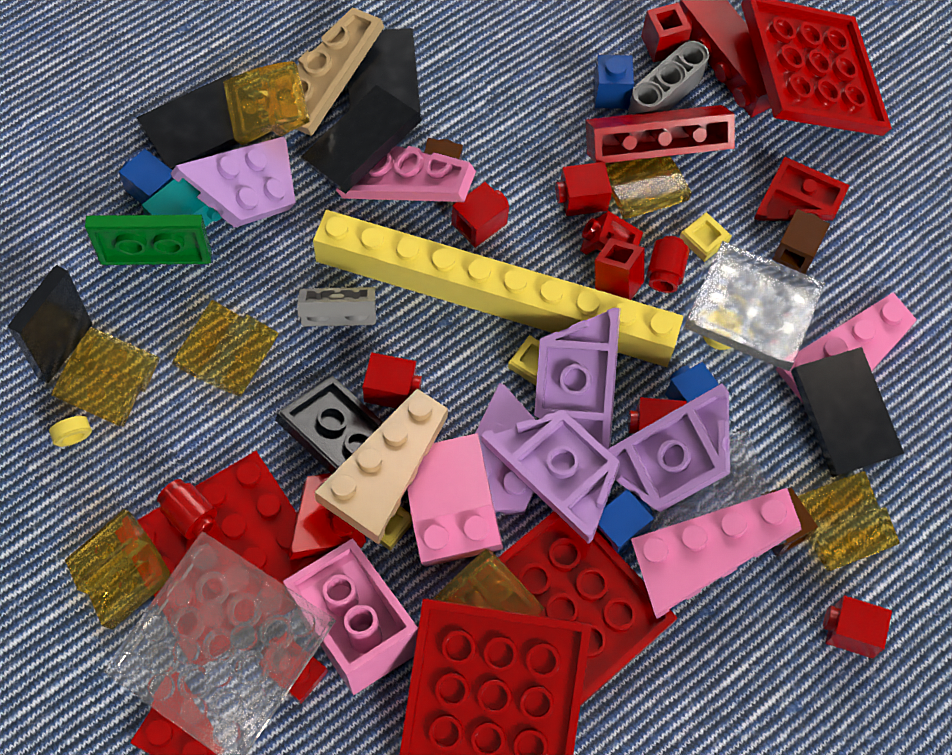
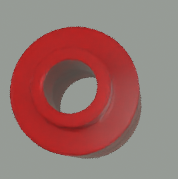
M665 236L663 239H658L654 242L647 271L648 284L652 289L664 293H673L683 283L690 248L681 238Z
M176 479L159 493L157 502L161 505L160 511L186 539L194 537L198 539L203 538L215 527L216 521L214 519L217 515V510L191 483H185L182 479Z

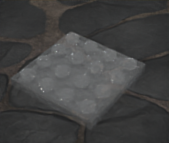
M202 531L103 672L215 754L247 755L336 620Z

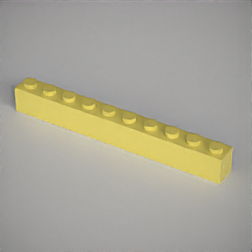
M330 210L325 211L313 239L315 258L318 263L551 333L560 332L580 321L588 320L607 312L606 310L611 308H620L617 353L668 367L684 317L680 314Z

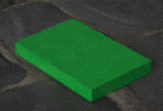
M202 215L86 216L85 228L98 260L102 265L211 263L212 251Z

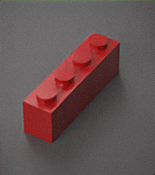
M680 0L679 4L692 28L689 39L706 46L709 52V65L714 70L716 78L724 83L733 94L737 105L744 108L751 118L770 109L771 106L747 24L729 1Z
M723 105L585 119L587 154L594 163H610L735 149V113Z

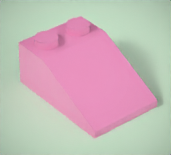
M478 433L433 443L428 454L423 457L412 484H409L407 487L421 563L428 567L503 550Z
M353 538L283 581L284 586L353 696L414 657L418 634L417 625Z

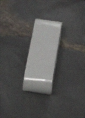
M697 41L685 42L637 83L633 88L628 115L668 111L674 107L703 79L709 59V52L706 46Z

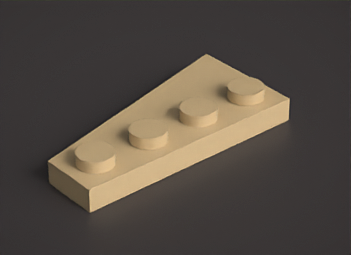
M352 7L321 37L323 42L310 52L307 50L298 59L300 64L287 76L282 74L273 83L274 88L264 98L259 96L252 103L256 112L312 136L383 30L382 20Z
M416 389L315 491V500L379 545L391 516L394 517L401 504L404 492L408 485L412 484L423 457L428 454L448 417V408L419 389Z

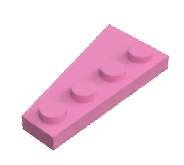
M395 146L346 194L336 188V191L343 199L464 202L476 170L467 161L438 153L428 155L422 153L419 148L412 146L407 148Z
M893 292L779 363L776 371L803 403L790 370L803 364L862 347L873 372L876 366L913 327L917 319Z
M785 488L632 538L631 541L655 616L658 619L669 612L670 608L685 599L689 600L700 593L704 587L721 577H726L737 570L738 566L753 557L757 558L802 529L788 489Z

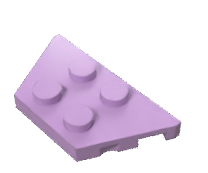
M284 136L179 164L170 173L177 182L184 178L201 193L197 198L208 207L217 210L220 216L234 228L289 211L296 203L287 142Z
M611 308L606 310L607 312L588 320L580 321L560 332L540 338L534 415L541 419L547 414L564 410L606 449L611 447L620 308Z
M499 383L475 433H478L495 512H501L505 515L525 514L534 491L482 443L481 435L486 431L493 430L495 434L516 428V423L529 419L535 420L509 389Z
M723 384L716 386L607 449L619 460V469L615 480L655 510L662 512L730 474L729 392Z
M564 410L547 414L539 420L529 419L516 423V428L495 434L493 430H489L481 435L482 443L588 544L593 540L619 469V460Z

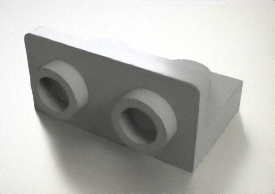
M375 287L300 289L297 307L298 317H301L302 326L374 325L376 323Z

